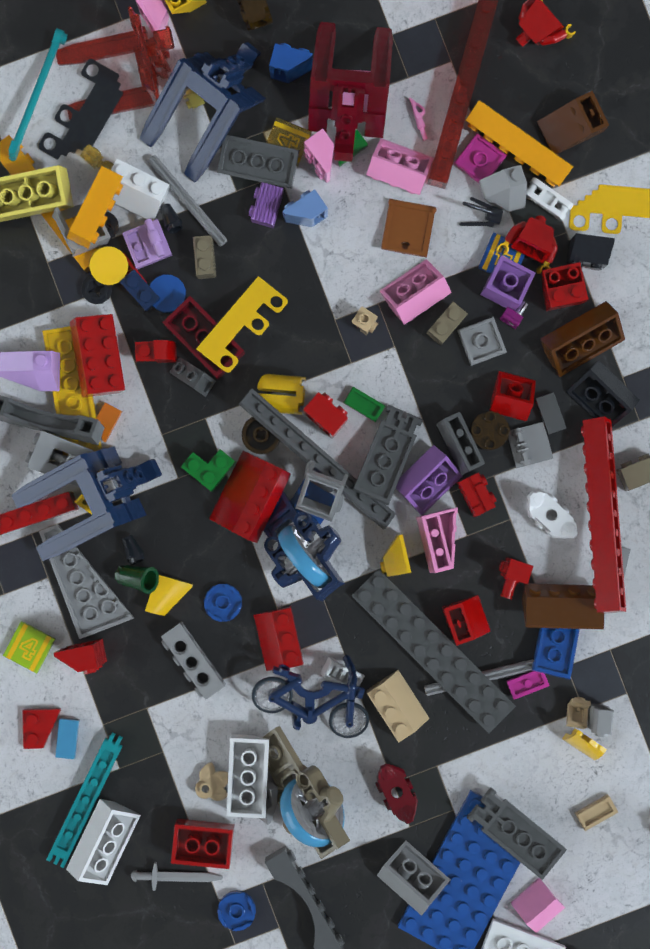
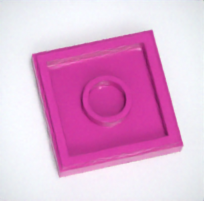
M476 133L456 159L454 165L479 183V180L494 174L507 155Z

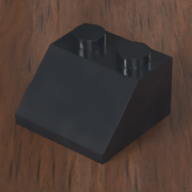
M576 233L569 241L566 264L580 262L581 268L589 266L591 270H602L609 263L615 238Z

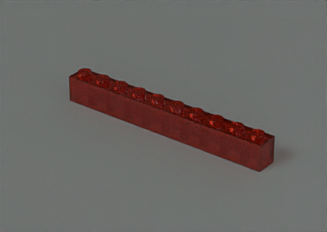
M478 0L428 178V185L445 189L447 186L498 0Z

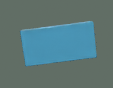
M59 719L56 758H76L80 720Z

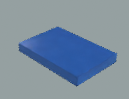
M540 628L532 671L571 679L580 629Z

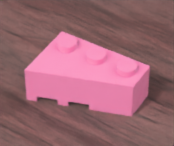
M458 507L416 517L430 573L454 569V542Z

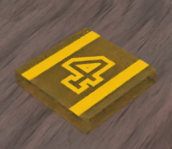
M276 117L266 143L300 150L296 166L298 168L304 154V142L311 137L312 131Z

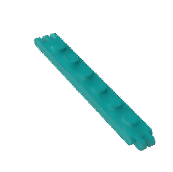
M113 732L109 739L105 737L46 859L50 862L53 855H55L56 858L53 864L57 865L61 858L63 861L60 867H65L123 747L120 745L123 737L119 736L116 742L113 741L116 735Z

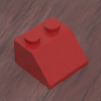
M499 371L491 399L490 411L527 421L534 404L536 380Z

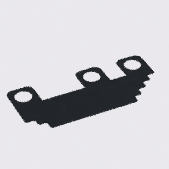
M89 59L81 71L82 76L94 82L95 85L80 111L63 104L55 115V120L69 129L64 139L62 140L47 132L38 145L41 151L55 159H59L61 155L67 156L69 152L74 154L77 149L83 151L85 147L92 148L123 95V92L119 90L121 83L117 81L119 74L93 59ZM91 64L96 65L99 69L98 74L93 77L89 76L86 71L87 67ZM63 110L71 111L72 118L70 121L64 122L61 120L60 114ZM47 138L55 140L56 146L54 149L47 150L44 147V141Z

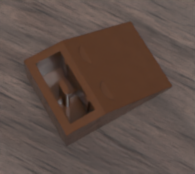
M593 91L572 100L537 121L549 149L556 154L603 133L609 126Z

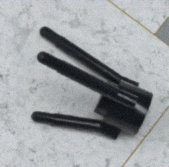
M470 197V200L481 206L468 202L462 203L464 206L485 212V220L488 221L460 222V226L493 227L494 224H500L503 210L498 209V207L491 206L474 197Z

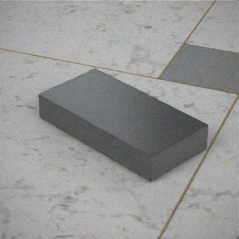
M554 392L536 398L535 401L547 435L566 429Z

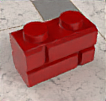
M478 472L457 482L473 517H477L496 507L494 504L497 502L492 491L488 492L486 488L488 482L483 474L480 475Z

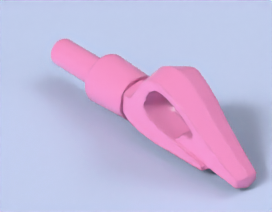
M409 98L416 119L417 129L420 130L423 141L428 139L424 129L426 126L422 119L425 109L412 98ZM416 106L422 110L421 113L417 111Z

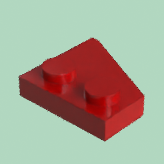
M61 708L22 710L23 748H44L61 712Z

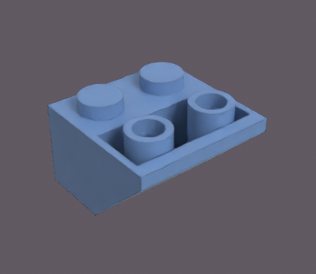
M315 189L311 192L310 190L304 192L300 196L301 199L296 202H289L284 206L283 218L286 223L314 227L328 217V208Z

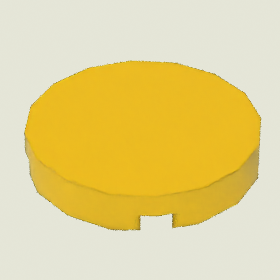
M104 246L93 252L89 268L96 281L105 285H113L119 283L127 274L128 262L121 250L112 246Z

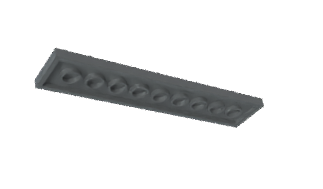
M379 569L352 595L488 733L516 707Z

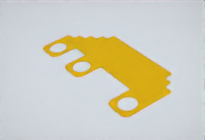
M600 184L598 190L592 191V195H586L584 201L579 200L577 206L573 205L570 210L569 227L571 230L587 231L590 213L603 214L602 231L604 233L619 234L622 227V216L650 218V189ZM581 215L585 218L586 222L583 227H576L573 220L576 216ZM614 218L617 220L618 226L615 230H609L606 227L608 219Z

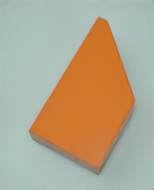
M104 403L96 418L105 427L101 437L105 443L123 412L107 403Z

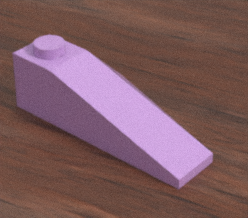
M54 351L0 352V377L38 391H60V353Z

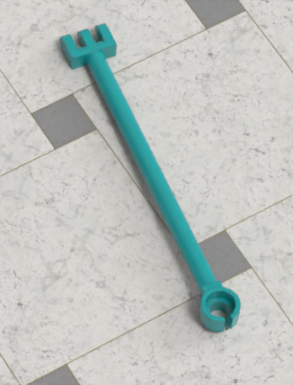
M57 28L55 30L52 44L15 138L9 146L8 152L11 161H15L18 157L21 142L57 50L61 44L65 45L68 34Z

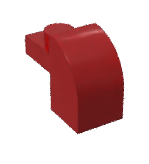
M168 340L135 342L136 362H176V343Z

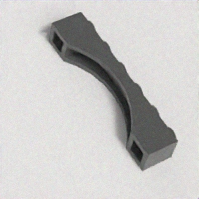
M0 396V421L99 445L105 427L98 419L82 415L74 416L52 413L28 406L8 397Z
M286 846L265 857V864L273 878L294 889L308 905L315 926L314 949H343L345 942L342 936L334 931V922L330 916L327 918L323 912L325 907L321 900L317 901L314 894L316 892L312 884H307L304 879L306 875L302 867H297L295 863L296 857L292 850L288 851Z

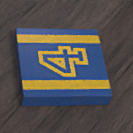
M493 232L478 269L490 274L492 273L499 258L505 253L504 247H500L496 252L497 246L505 242L504 236ZM509 244V251L504 257L521 265L525 254L511 248L512 244Z

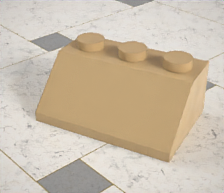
M399 670L366 690L369 698L398 743L416 732L430 719Z

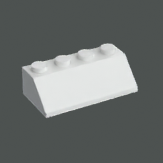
M245 734L231 735L226 816L266 818L269 739Z
M99 799L66 870L77 881L108 885L141 815L116 802Z

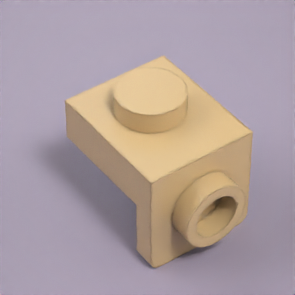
M361 307L353 318L352 323L361 329L360 332L367 335L368 332L373 333L378 323L376 320L378 316Z
M582 697L572 698L567 704L566 726L586 729L588 708L591 706V701H586Z

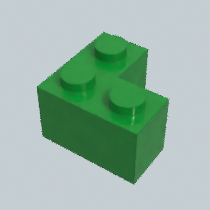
M221 449L209 463L192 452L181 468L213 492L235 465L236 461Z

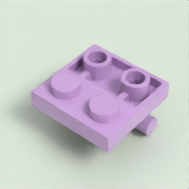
M147 219L144 221L145 224L122 233L137 270L173 256L158 219L153 221Z

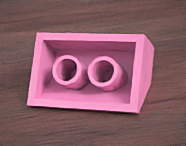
M381 138L373 153L366 175L374 180L389 183L393 187L405 189L409 193L420 195L434 158Z
M427 259L380 290L389 307L404 325L452 293L444 276Z

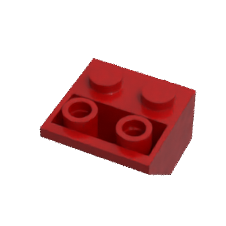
M580 262L542 270L543 296L547 311L583 304L589 300Z
M478 595L442 607L456 646L475 640L490 632Z

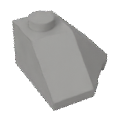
M521 165L503 169L479 180L485 200L490 203L494 202L507 213L525 208L527 181Z

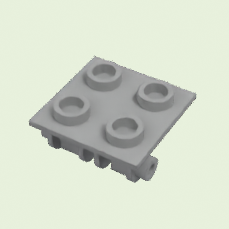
M544 422L510 430L508 439L516 468L553 459Z

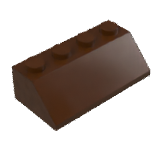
M605 301L540 338L546 356L557 375L561 377L625 340L618 312Z
M524 584L522 605L526 627L604 630V614L597 613V609L594 607L596 592L593 585Z

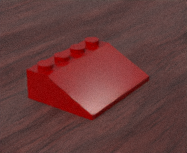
M242 451L209 519L249 541L258 543L291 473L248 452Z

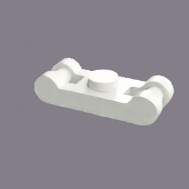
M535 177L531 179L530 186L526 190V198L548 211L557 220L563 221L566 217V212L571 210L573 204ZM536 189L542 191L539 196L534 193ZM557 202L561 204V208L559 210L556 207H554L557 204Z

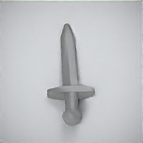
M154 862L152 872H137V870H134L131 873V879L134 882L137 880H152L153 891L156 890L157 881L211 882L223 879V876L211 873L158 872L157 862Z

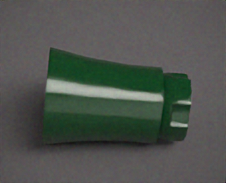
M121 565L115 572V580L123 586L151 594L157 588L159 574L154 567Z

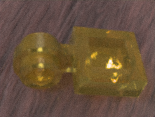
M90 144L84 148L80 155L94 169L97 167L100 170L101 166L111 170L114 165L110 161L103 162V156H101L100 151Z

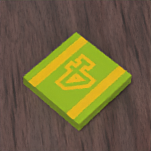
M21 621L3 656L37 674L56 639Z

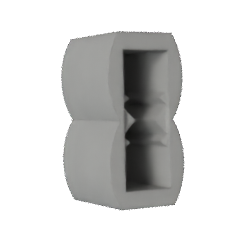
M591 704L589 707L588 728L591 729L592 733H596L595 736L607 737V734H612L614 710L606 705Z

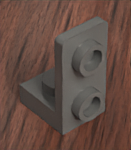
M181 357L178 358L170 370V374L205 397L216 382L206 373Z

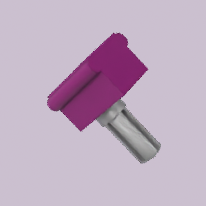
M522 301L517 311L507 307L500 320L516 329L524 318L522 313L528 304L524 305L525 301Z

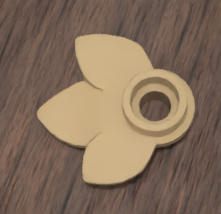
M212 762L206 764L200 770V780L195 786L197 796L202 799L210 797L215 801L225 799L228 793L224 789L228 784V772H216ZM204 785L208 786V791L206 793L202 792V787Z

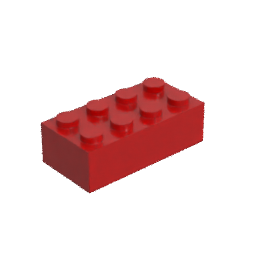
M113 314L75 317L70 321V328L82 398L121 393L125 390Z

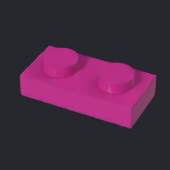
M535 671L527 672L506 681L513 700L550 686L546 675Z

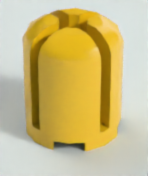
M265 374L258 382L257 389L259 391L296 394V396L258 394L280 413L302 415L303 413L299 412L300 406H304L305 388L302 386V380H306V377Z

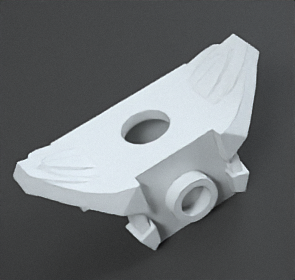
M531 491L527 495L528 517L536 520L534 524L542 531L545 529L547 531L546 534L553 538L574 539L579 533L574 518L571 516V511L565 506L561 507L557 503L558 500L551 493ZM550 509L555 510L557 513V517L553 521L546 518V513Z

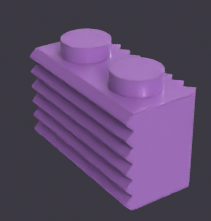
M261 182L260 187H256L254 198H256L255 206L251 205L249 210L252 223L274 228L284 194L282 187Z

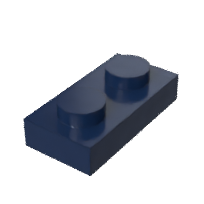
M135 270L131 271L120 281L145 311L149 310L160 300L159 296Z

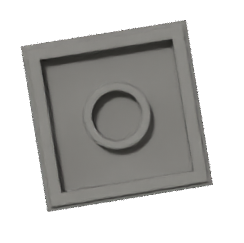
M494 317L457 330L470 366L507 353Z

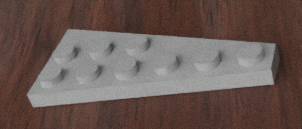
M56 524L39 531L44 542L62 532L63 529ZM77 547L49 559L79 639L134 619L133 615Z

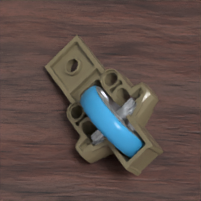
M281 727L274 728L263 738L269 739L268 771L278 786L277 804L281 810L283 827L286 832L292 834L301 843L314 847L322 859L350 841L343 829L345 820L342 805L343 795L338 788L327 783L318 767L312 765L307 768L303 765Z

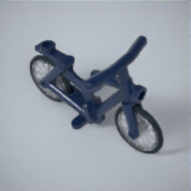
M348 655L343 657L349 673L347 684L323 681L320 690L308 691L301 685L302 677L300 674L290 672L288 666L280 664L279 667L274 666L272 671L274 674L286 677L287 680L279 677L263 678L255 684L252 690V701L259 710L265 713H278L286 709L293 713L292 726L295 730H300L301 718L306 724H313L317 721V716L345 699L346 703L336 706L330 713L329 726L331 730L340 737L353 738L361 735L369 724L368 712L362 705L355 703V698L362 699L365 688L356 686V669ZM293 689L298 695L305 698V707L292 700ZM332 690L344 691L315 709V699L329 695Z

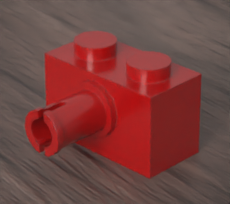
M507 557L505 561L502 560L499 571L501 572L500 576H503L506 580L500 596L512 600L516 584L519 582L528 584L534 566Z

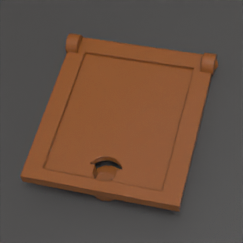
M389 199L381 249L427 258L434 214L437 211L436 207Z

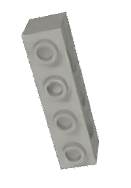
M180 622L161 636L163 639L161 641L162 645L167 651L171 650L174 655L172 657L174 662L178 666L181 665L185 670L183 674L189 682L193 681L196 686L194 689L199 697H204L206 700L225 687L226 683L183 622ZM177 641H183L186 644V649L183 651L178 650L176 647ZM188 657L196 658L197 665L190 666L187 663ZM202 672L206 673L208 675V681H200L198 678V674Z

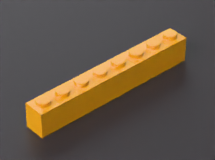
M8 135L0 141V162L10 175L36 170L32 165L35 163L28 153L24 155L21 151L23 148L22 144L20 145L17 159L11 161L8 149L13 139ZM54 211L42 213L43 218L70 251L56 221L52 218ZM76 216L65 220L69 230ZM98 248L74 256L86 273L90 271V258Z

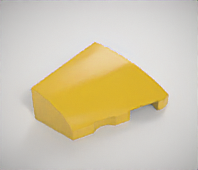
M159 574L157 588L150 594L145 611L165 616L193 587V584Z
M575 728L571 734L565 733L562 740L593 760L599 759L607 750Z

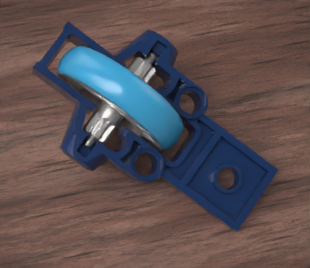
M283 491L264 529L268 537L264 542V548L276 565L271 572L272 577L282 588L303 580L317 600L324 601L328 595L345 584L329 562L342 540L337 531L330 525L322 528L315 517L305 512H298ZM305 518H307L308 522L305 526H303L302 522ZM315 534H318L320 538L314 540ZM276 542H278V547L276 550H274L273 546ZM288 557L290 562L285 565V559Z

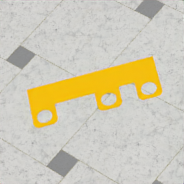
M258 276L196 349L223 371L231 372L238 364V358L225 349L226 346L244 325L256 335H262L268 328L269 322L256 312L258 308L264 303L274 312L279 313L287 305V298ZM274 296L280 297L283 302L282 306H272L271 298ZM254 319L263 321L264 327L261 330H256L252 327ZM227 355L232 358L233 364L230 367H224L221 364L220 360L223 356Z

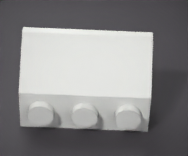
M116 159L111 171L123 176L121 184L124 186L119 196L115 194L113 198L116 201L115 204L146 220H155L170 190V184Z

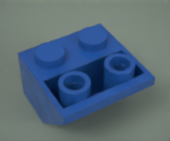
M275 43L269 64L270 78L290 83L312 70L313 53H310L305 48H299L298 50L291 48L286 43Z

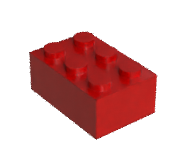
M318 392L303 409V413L333 439L347 423L348 412L340 405L335 407L332 404L333 399L325 392L323 394Z
M177 819L174 827L171 864L229 869L235 824Z

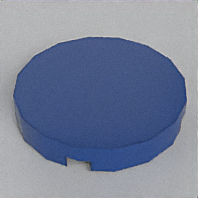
M161 275L156 277L150 284V288L160 298L153 307L160 312L172 313L186 299V289L183 282L173 275Z
M229 584L213 586L204 598L206 613L212 619L219 622L234 619L242 607L240 592Z
M231 891L224 895L219 902L217 910L218 919L224 927L233 931L244 930L251 925L255 918V902L245 892Z

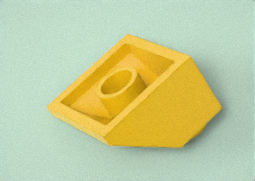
M396 534L382 557L383 562H380L381 571L386 573L387 577L411 573L403 534Z

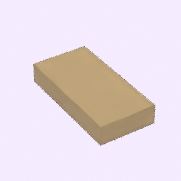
M607 794L575 812V815L584 831H587L617 814L618 810Z

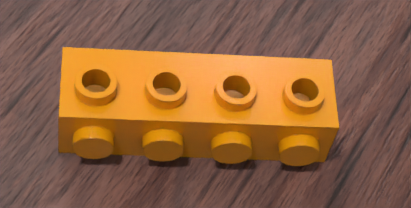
M101 166L68 232L67 239L87 249L91 243H96L100 235L97 230L99 226L104 227L108 218L105 214L107 210L111 212L116 202L113 198L115 194L119 196L124 186L121 184L123 176Z

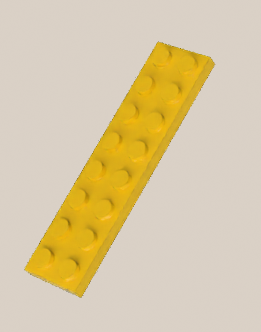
M70 326L42 331L45 350L60 353V391H52L56 413L74 416L82 415L96 419L94 397L82 398ZM60 436L63 439L92 449L93 452L102 449L101 440L99 445ZM62 451L63 456H68V453Z

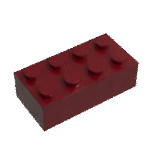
M189 296L162 323L219 380L226 372L196 349L217 323ZM233 339L225 348L236 356L238 360L245 354L244 350ZM227 355L223 356L220 360L224 367H230L233 364L232 358Z

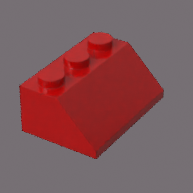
M291 606L254 614L266 671H271L274 666L279 667L280 664L286 665L289 668L303 665V656Z
M103 639L65 646L54 652L55 658L77 672L84 671V674L96 672L107 662Z

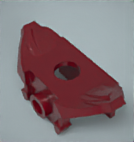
M386 763L380 766L377 775L378 782H375L379 793H384L386 799L383 801L387 810H392L393 815H396L400 821L409 824L414 821L418 803L415 792H411L413 785L409 778L405 779L406 773L404 769ZM394 787H400L403 790L401 797L395 798L392 796L391 791Z

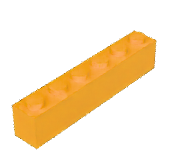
M481 100L477 102L466 119L469 122L467 125L475 132L478 130L483 132V137L491 143L495 141L500 144L498 148L506 154L510 151L515 155L514 159L522 165L527 163L531 166L530 171L537 176L540 173L546 177L545 181L553 187L555 185L560 186L573 168V165Z

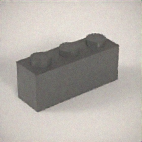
M460 412L436 424L461 475L485 464Z

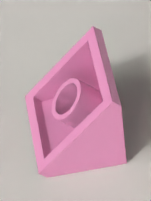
M540 878L511 902V905L526 925L535 933L565 908Z

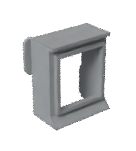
M82 204L61 212L57 207L52 215L72 253V257L108 244L111 237L104 225L103 228L99 226L97 232L100 235L96 243H91L88 249L67 239L69 228L65 220L77 216Z
M310 460L304 472L305 481L295 509L332 522L335 512H340L345 497L342 493L349 475L345 474L343 480L340 481L313 471L315 462ZM310 480L337 490L332 507L304 497Z

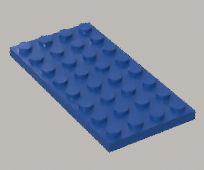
M471 789L431 862L451 880L422 916L408 905L398 923V928L436 949H475L521 863L481 830L483 827L476 820L471 822L466 818L477 804L482 808L485 806L480 801L483 796Z

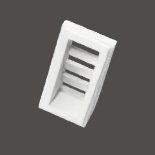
M328 657L320 674L332 682L348 683V676L345 682L342 681L348 672L346 665ZM339 669H342L338 678H336L335 676L337 675ZM356 671V686H360L365 675Z

